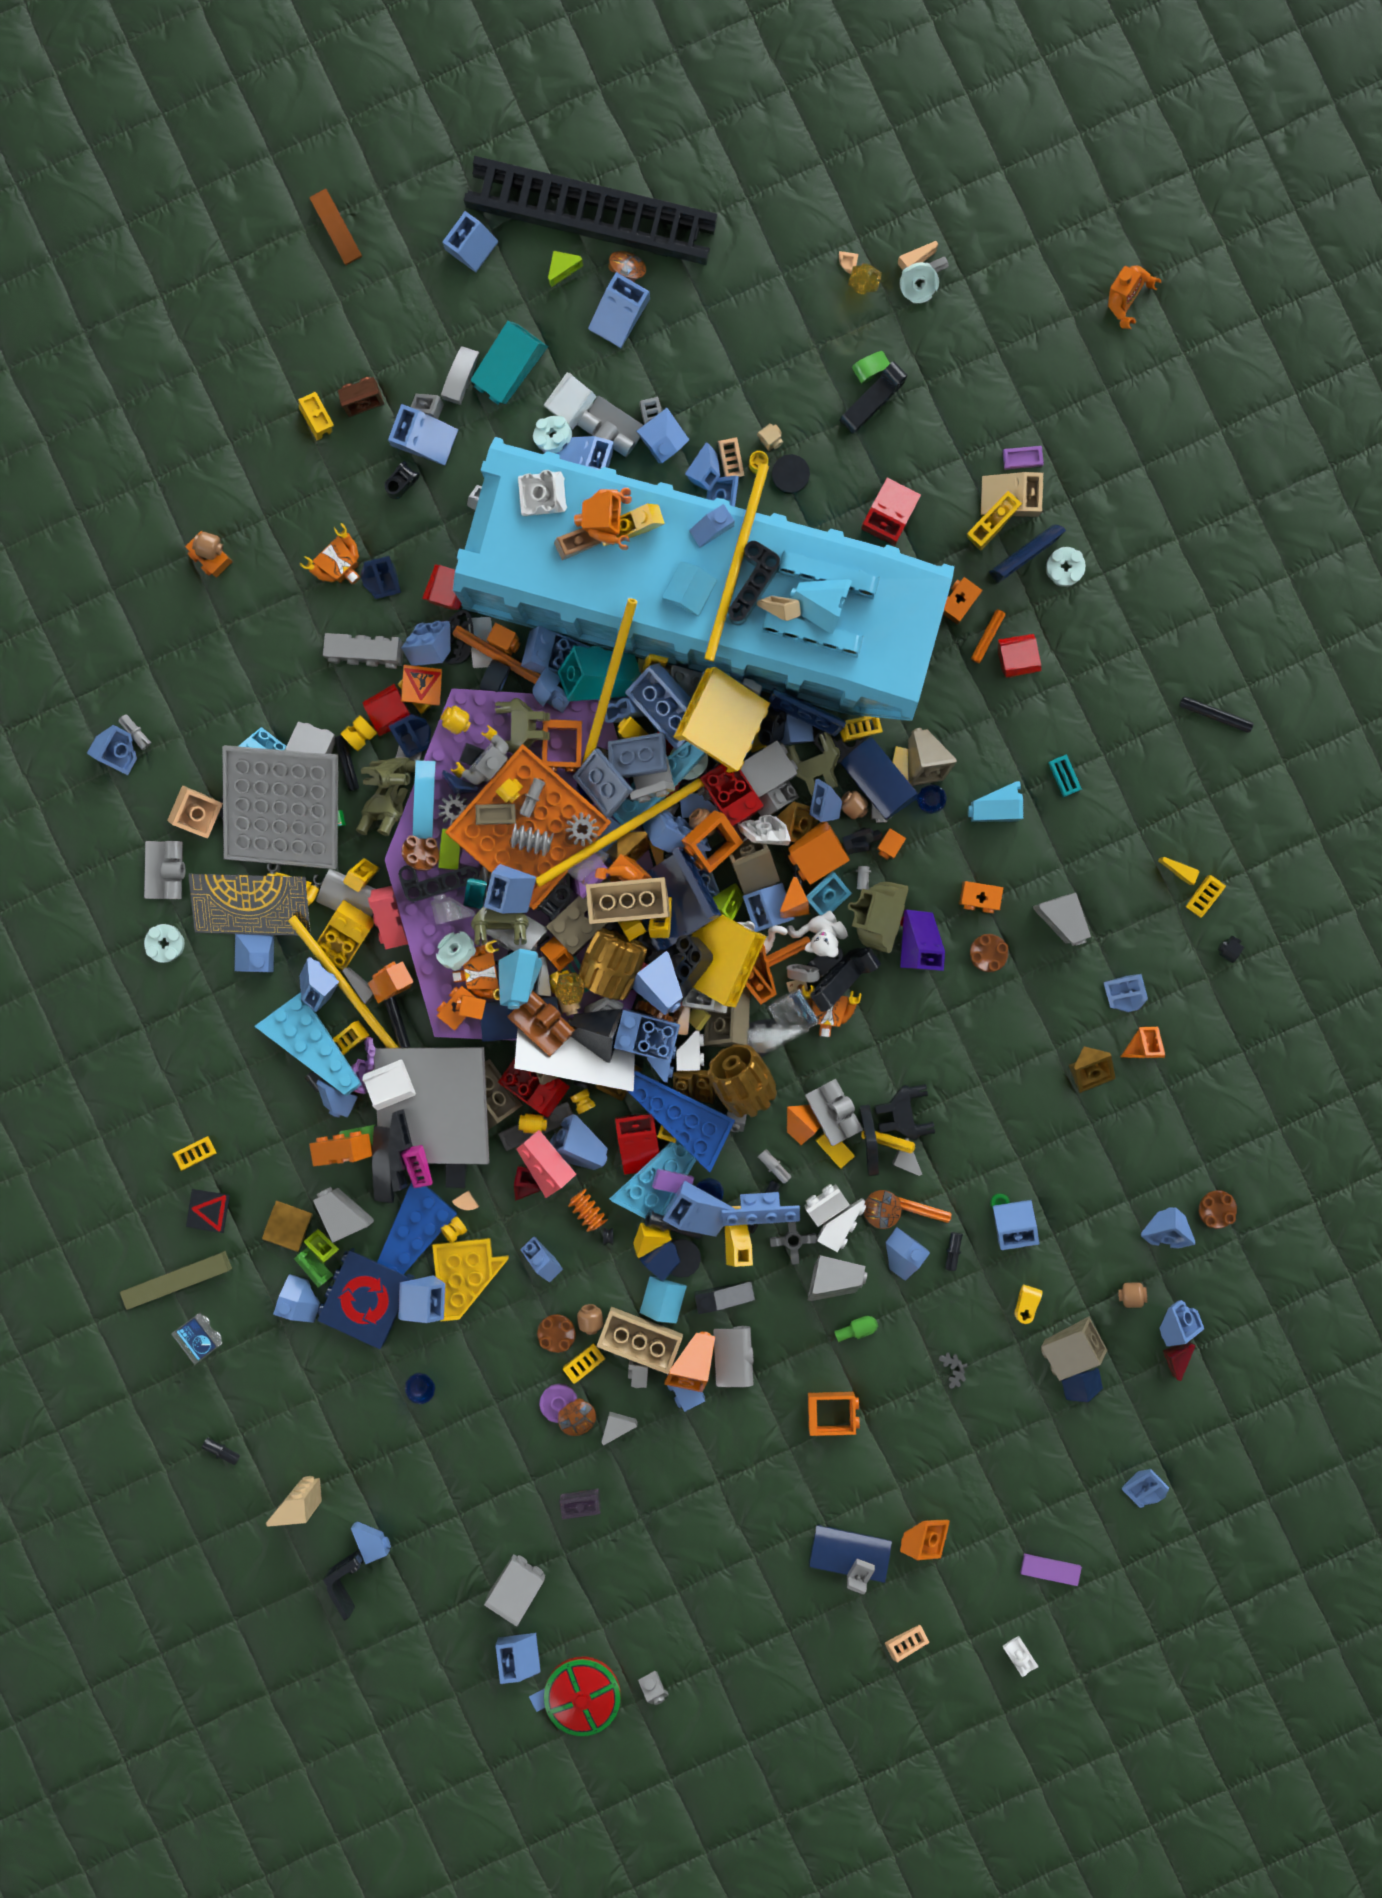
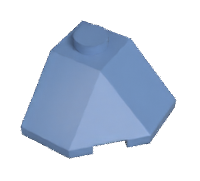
M112 725L96 736L87 752L96 760L126 775L129 774L137 760L131 742V734L115 725Z
M1170 1207L1157 1212L1141 1233V1237L1151 1245L1159 1246L1160 1243L1170 1244V1248L1177 1249L1195 1245L1187 1219L1176 1207Z
M898 1227L895 1228L886 1241L889 1269L905 1281L919 1269L930 1254L928 1249Z
M289 1274L279 1295L273 1315L293 1321L314 1323L320 1302L315 1297L309 1281Z
M1182 1300L1177 1301L1168 1308L1160 1326L1161 1336L1165 1341L1166 1347L1186 1344L1204 1330L1198 1311L1194 1308H1188Z

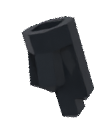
M863 827L850 835L842 837L847 854L870 851V843L880 840L882 832Z

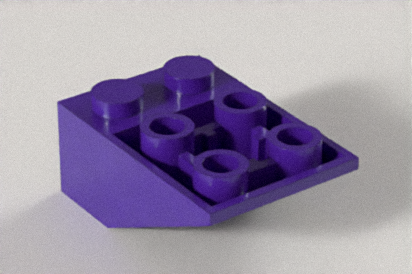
M904 910L900 968L944 971L945 950L933 913Z

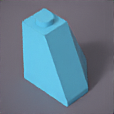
M845 579L799 582L797 589H792L789 599L799 601L801 616L833 634L852 581Z
M1014 782L971 802V806H968V817H971V822H1017L1023 819V796L1017 790L1021 789L1020 782Z
M518 949L499 960L500 1005L508 1006V1009H518L521 1005L528 1002L542 967V959L538 958L537 952Z

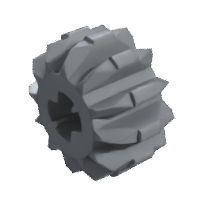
M449 794V802L445 798L442 799L446 806L439 805L438 808L445 810L439 813L440 817L446 815L443 823L450 819L451 826L469 805H463L467 798H463L461 802L459 801L460 794L456 795V800H453L452 794ZM455 805L456 808L461 809V811H458V815L449 812V809L452 810L451 806Z
M581 812L579 813L580 820L573 815L572 819L575 823L567 821V824L573 827L567 828L565 831L573 832V834L568 836V839L570 840L575 836V845L581 839V845L585 846V839H587L588 843H593L589 837L590 835L594 838L598 837L592 830L597 831L599 827H592L597 820L593 819L589 822L588 820L591 815L588 814L586 819H583V813ZM579 824L587 826L588 829L585 830L587 831L585 835L577 832Z

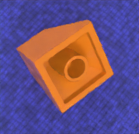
M923 1521L904 1532L900 1552L916 1560L941 1558L950 1521Z

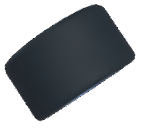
M492 660L483 676L479 690L501 692L508 678L510 667Z

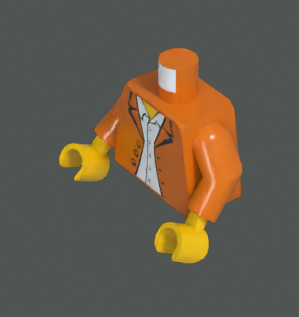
M340 523L343 527L342 532H338L334 527L338 537L313 561L304 556L308 560L306 566L302 563L299 564L301 567L309 569V572L319 580L331 583L338 581L341 583L347 579L353 585L360 579V576L354 571L359 566L357 562L359 558L357 544L350 534L346 533L345 525Z
M497 940L487 942L486 945L475 947L476 952L463 965L464 970L452 971L454 983L466 981L467 989H470L472 994L483 999L500 1000L493 955L494 952L499 951V948H493L492 944L497 942Z
M811 985L809 991H805L804 986H802V995L819 1020L814 1022L815 1024H820L819 1036L830 1037L832 1026L840 1027L841 1024H845L854 1014L856 1006L861 1000V993L859 997H853V991H851L849 997L841 996L829 1010L821 1012L810 997L813 986Z

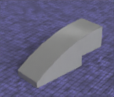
M461 346L441 393L443 400L459 405L462 404L480 352Z

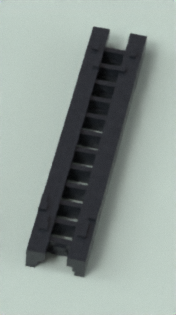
M474 156L473 177L484 180L481 193L469 190L468 193H465L464 203L466 208L653 252V254L665 257L669 256L707 265L710 248L695 245L694 243L695 241L697 242L699 231L714 235L717 225V213ZM493 182L503 184L500 198L490 196ZM512 187L522 189L519 202L509 200ZM530 191L540 193L537 207L527 204ZM549 196L559 198L556 211L546 209ZM567 200L579 202L576 216L564 213ZM586 204L598 207L595 220L583 218ZM604 209L616 211L613 225L601 222ZM623 213L635 216L632 229L620 227ZM641 218L654 220L651 234L639 231ZM660 222L673 225L670 238L657 236ZM679 227L691 229L688 243L676 240Z

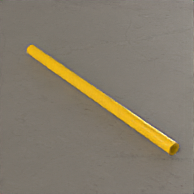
M760 463L705 653L704 659L714 662L744 557V548L748 543L769 466Z
M632 598L627 600L582 764L593 750L596 749L637 606V600Z
M699 778L538 876L535 883L538 887L543 886L702 788V781Z
M296 915L288 920L290 925L325 970L336 977L339 981L338 986L386 1048H399Z

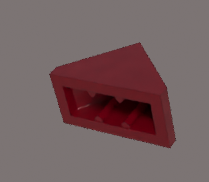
M526 1164L517 1167L514 1181L515 1201L541 1191Z
M1190 1341L1186 1344L1175 1345L1163 1350L1172 1375L1179 1381L1183 1378L1196 1346Z

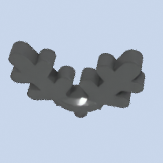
M948 1352L946 1356L940 1355L939 1360L944 1362V1367H947L949 1364H951V1369L959 1366V1371H952L955 1377L949 1376V1381H951L949 1388L953 1389L955 1385L960 1387L959 1380L961 1379L963 1382L966 1380L964 1368L968 1367L967 1363L962 1365L961 1360H958L957 1354H954L953 1358L950 1357Z

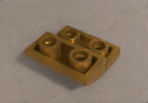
M689 1070L673 1073L674 1090L694 1100L713 1104L715 1090L708 1078V1071Z
M276 1201L262 1240L299 1252L313 1214Z

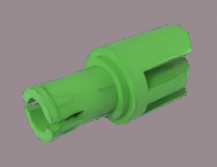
M864 1316L851 1321L850 1326L835 1330V1335L838 1342L852 1337L860 1339L873 1334L877 1330L878 1323L872 1316Z

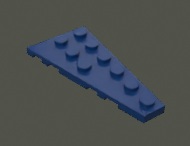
M634 1070V1091H626L710 1173L735 1120Z
M411 1181L377 1263L404 1275L441 1233L440 1228L448 1225L457 1215V1212L428 1186L414 1188Z

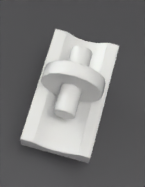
M1019 1636L1003 1645L1004 1650L1022 1677L1031 1670L1038 1668L1037 1663Z

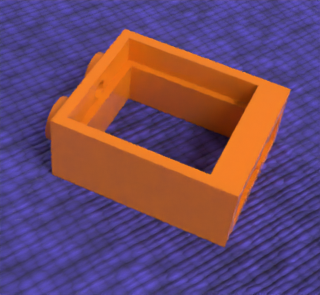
M552 719L550 721H542V730L548 732V729L576 730V762L547 761L548 740H542L541 759L554 772H557V768L565 769V772H576L581 767L582 721Z
M716 810L681 840L685 846V852L694 858V865L700 871L705 870L709 873L743 843L727 817ZM718 827L727 842L706 860L696 845L714 828Z
M854 1392L808 1393L810 1436L856 1435V1429L860 1428L859 1417H856V1409H859V1398H855ZM849 1399L850 1425L817 1426V1400Z

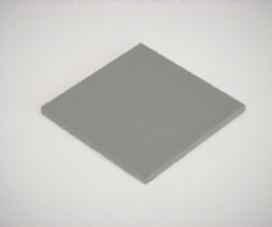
M222 746L224 859L328 869L338 868V755Z
M484 1047L375 1048V1070L398 1060H403L416 1093L413 1097L377 1110V1126L390 1127L392 1113L404 1109L412 1145H423L428 1163L488 1164L489 1143Z

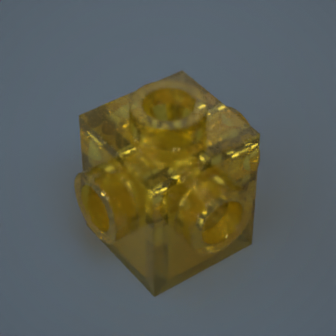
M865 263L860 266H853L848 285L854 288V291L858 294L877 292L882 273Z
M576 972L559 975L555 995L563 1005L581 1003L586 983Z

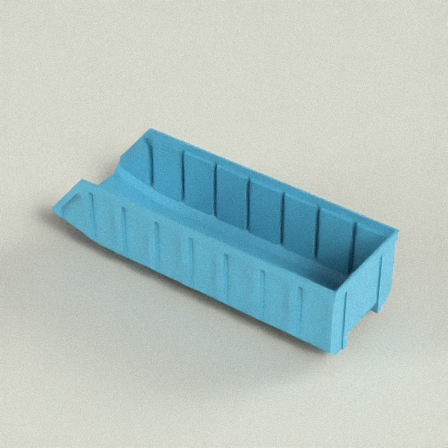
M494 438L489 447L486 461L482 463L481 473L484 481L465 550L459 549L457 554L458 563L455 570L453 591L462 603V609L530 628L541 626L570 639L614 650L627 600L632 598L637 600V606L623 653L634 654V656L643 659L649 654H655L668 658L666 665H675L701 673L705 672L707 668L717 667L734 679L742 681L744 678L755 681L762 686V691L771 693L772 689L776 688L811 705L848 715L906 721L913 720L952 582L954 566L947 564L936 566L901 554L899 548L886 545L883 548L844 537L842 531L830 529L828 532L792 523L787 521L786 516L773 513L771 516L756 513L748 542L757 541L774 551L780 558L778 572L759 600L769 596L789 598L792 589H797L799 582L848 579L852 581L850 585L852 590H848L833 634L801 615L785 621L757 606V604L747 620L741 625L732 624L727 613L714 662L704 659L746 510L730 506L728 500L716 498L714 501L675 491L673 490V485L662 482L658 485L649 484L617 475L616 470L611 468L594 469L561 460L560 455L547 451L544 454H539L506 445L503 439ZM544 470L552 472L561 471L565 478L566 511L522 516L518 477L528 473L532 475L540 474ZM626 487L631 490V495L624 496L632 497V501L629 504L621 502V515L647 503L659 505L665 524L649 532L629 538L630 542L622 541L621 544L627 545L628 550H621L617 543L603 546L601 542V544L562 560L554 544L557 537L582 528V526L577 527L575 525L574 516L582 513V503L584 500L591 498L600 489L618 490L620 492L621 489ZM724 504L735 521L734 527L700 548L689 530L706 514ZM752 548L748 551V554L756 556L759 554V550ZM745 553L730 606L756 567L746 560ZM768 559L765 564L768 567H773L776 565V561ZM680 562L699 566L717 579L699 616L662 598ZM782 569L790 570V571L794 572V574L787 573V572H784V571H781V570H782ZM802 574L808 575V576L813 577V579L805 578V577H802L801 575H802ZM757 576L754 581L757 584H763L765 578ZM860 591H867L872 593V595H867ZM746 593L743 599L745 601H752L754 595ZM742 605L738 613L734 612L735 618L741 616ZM765 628L774 629L777 632L768 631ZM785 633L795 635L797 638L787 636ZM804 639L814 640V641H816L817 643H812V642L806 641V640H804ZM824 644L832 645L836 648H830L825 646ZM844 650H851L856 652V654L849 653Z

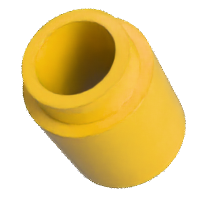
M520 1115L519 1130L523 1131V1133L534 1134L538 1130L541 1133L546 1131L547 1120L544 1119V1115Z

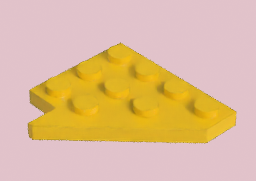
M491 1238L432 1245L436 1277L445 1283L444 1320L440 1321L459 1320L509 1259V1255L492 1257Z

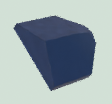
M390 556L364 562L360 577L363 586L375 599L401 593L396 569Z
M410 714L389 725L405 757L410 758L429 748L431 729L425 719Z
M443 770L442 776L455 795L478 793V786Z
M671 1241L639 1258L644 1266L661 1281H664L680 1263L676 1247Z
M1098 1368L1061 1380L1066 1400L1089 1402L1103 1389Z

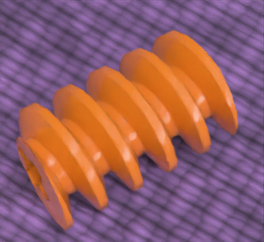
M585 1188L570 1199L571 1202L568 1207L575 1206L573 1213L580 1212L577 1219L584 1218L582 1226L589 1225L586 1231L590 1232L600 1227L608 1219L602 1220L605 1215L604 1213L597 1214L600 1207L593 1208L594 1200L588 1202L591 1195H584L586 1192Z

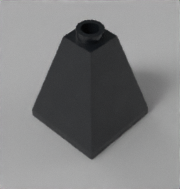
M614 1009L574 1014L573 1019L569 1018L568 1024L575 1029L571 1037L598 1057L610 1063L615 1051L614 1044L623 1010Z

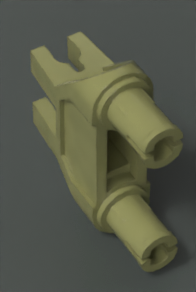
M514 698L510 702H496L495 706L502 707L495 708L497 714L511 713V740H504L509 747L507 752L514 754L522 744L529 748L535 741L550 739V732L536 731V722L550 721V713L533 711L519 698Z
M827 732L818 735L824 748V752L821 755L802 762L798 758L795 745L786 748L788 751L787 757L789 760H793L798 767V770H796L798 774L796 776L806 781L811 795L814 792L816 778L824 776L826 784L831 786L832 789L838 787L834 769L840 755V750L835 747L831 734Z
M398 757L372 761L369 763L370 767L361 769V774L367 773L372 776V778H365L363 784L377 785L380 788L408 785L410 783L409 774L415 772L416 760H411L408 757Z
M394 785L387 792V788L379 787L376 793L365 803L361 811L362 818L356 831L362 835H367L373 821L383 820L378 832L389 836L393 825L400 820L403 814L402 804L408 790L400 788L397 794L399 785Z
M483 906L471 921V927L474 929L475 934L474 943L476 945H480V938L482 945L487 944L486 930L514 929V943L519 945L520 938L521 945L527 943L526 929L529 926V921L524 913L502 914Z

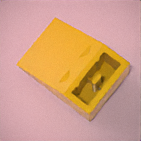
M343 900L317 943L332 963L343 971L344 968H347L375 924L374 919Z

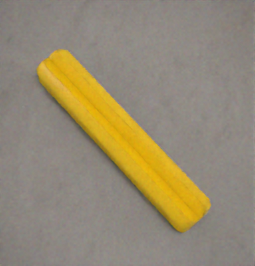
M862 1131V1132H861V1134H862L861 1137H862V1139H865V1137H864V1131ZM875 1131L878 1144L910 1154L915 1150L914 1142Z

